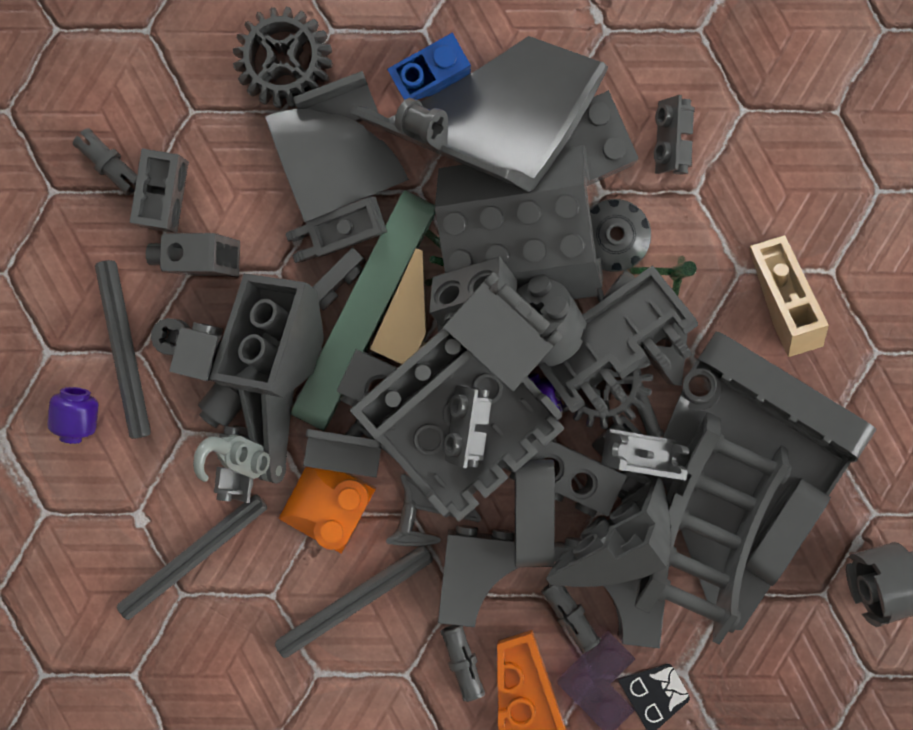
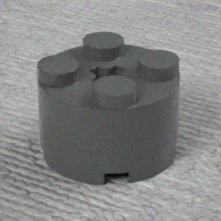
M537 275L529 283L519 287L516 292L550 323L548 328L540 335L544 341H547L549 336L556 330L563 335L562 339L539 362L546 363L549 367L566 361L578 351L583 342L581 336L583 329L586 330V320L564 285L550 280L546 275Z
M891 542L851 554L848 557L853 560V563L846 564L848 586L855 604L862 602L868 611L862 614L868 623L879 627L913 616V551L908 552L901 544Z

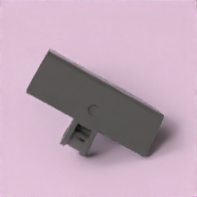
M528 36L484 66L421 102L414 98L405 99L399 106L396 115L390 118H386L370 108L354 104L350 113L378 129L530 192L541 181L574 132L608 70V66L604 62Z

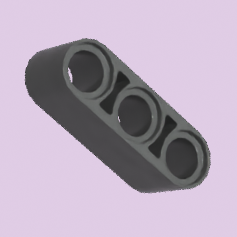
M529 460L514 472L515 567H554L555 472L553 460Z

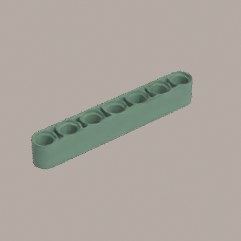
M404 190L385 225L387 233L380 235L318 357L314 373L308 377L292 409V416L325 431L341 402L343 394L337 392V387L355 349L365 353L372 341L415 249L419 248L436 214L434 204Z

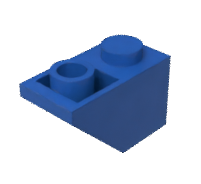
M452 32L391 66L387 71L404 100L407 98L418 100L432 96L471 74V65Z

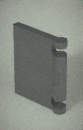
M493 271L442 328L508 388L514 391L547 353L562 339L563 335L556 330L549 336L547 341H544L540 335L548 328L550 323L507 283L494 295L489 288L498 280L499 276Z

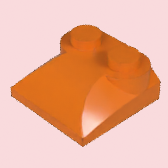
M305 467L278 519L315 539L323 548L335 550L342 554L376 487L350 473Z

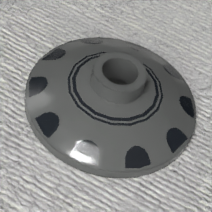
M621 199L605 200L590 209L596 258H601L602 270L619 272L630 269L638 264L646 255L651 243L650 224L642 210L633 203ZM617 227L622 230L623 237L621 240L615 241L611 238L610 231L612 228Z

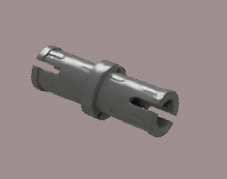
M90 128L81 131L80 133L91 144L88 146L79 136H76L73 146L78 148L95 164L94 169L100 175H107L123 191V194L126 196L132 194L135 190L125 179H129L136 186L137 174L120 160V153L115 149L110 150Z
M548 584L542 589L541 593L546 597L559 617L557 619L561 627H566L582 653L588 652L600 643L601 638L596 634L584 616L585 609L581 604H576L565 586Z
M450 625L440 631L450 657L448 662L450 671L455 672L463 701L469 702L479 699L485 695V690L475 665L478 662L476 654L471 653L464 627Z

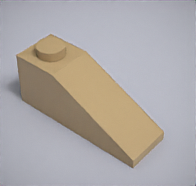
M786 236L751 245L750 253L769 313L787 356L791 357L823 347L829 325Z
M417 248L412 255L370 350L400 364H403L426 344L424 342L427 336L424 253Z

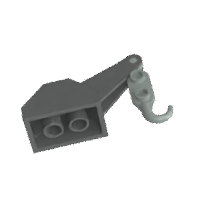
M244 273L209 379L221 386L239 390L249 439L234 434L226 437L209 436L204 439L197 447L193 460L194 472L201 481L206 482L209 479L204 471V463L211 451L216 453L224 468L245 477L258 478L276 484L283 480L286 473L287 444L294 389L314 373L324 340L317 290L306 282Z

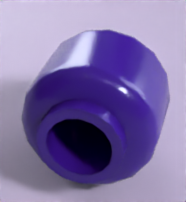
M78 387L62 388L60 393L51 397L47 427L51 433L60 436L59 440L61 442L69 444L81 443L82 438L89 437L95 433L99 402L90 396L91 392L89 390Z

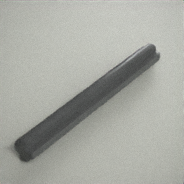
M105 260L95 264V271L128 433L131 439L147 437L151 431L117 263L112 260Z
M257 494L253 495L250 498V503L244 502L118 603L117 610L126 620L134 617L266 511L267 505L263 499Z
M426 546L417 547L277 639L275 647L283 658L291 656L432 563L433 557Z

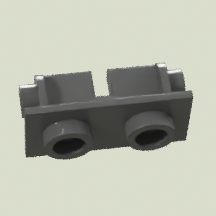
M682 95L658 101V109L655 115L657 124V143L654 149L655 174L673 171V174L683 175L688 174V167H692L693 141L681 140V134H693L695 107L691 106L690 99H682Z
M456 385L455 395L450 402L451 422L449 434L444 442L446 462L467 468V466L478 467L479 460L484 459L487 433L475 431V424L488 425L492 398H489L490 390L472 389Z
M237 425L224 426V433L219 435V437H226L234 434L249 439L247 427ZM217 467L213 491L217 493L216 500L231 501V499L250 503L254 480L227 468Z

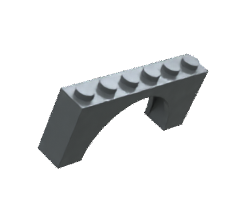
M456 525V530L448 529L438 623L475 627L479 609L488 592L500 579L520 568L515 567V537L513 531L493 529L492 534L478 533L477 527L469 525ZM566 537L565 543L554 542V562L558 560L564 551L572 552L573 548L582 539ZM639 579L620 584L605 585L604 587L610 593L616 608L618 637L622 644L660 648L665 599L662 602L657 600L650 613H647L635 607Z

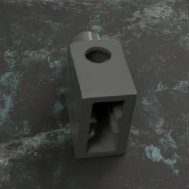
M164 233L161 236V243H149L147 245L146 260L149 265H160L162 272L178 275L239 277L240 240L216 233Z

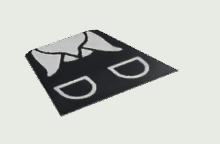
M670 664L618 679L646 730H657L690 700L687 690Z

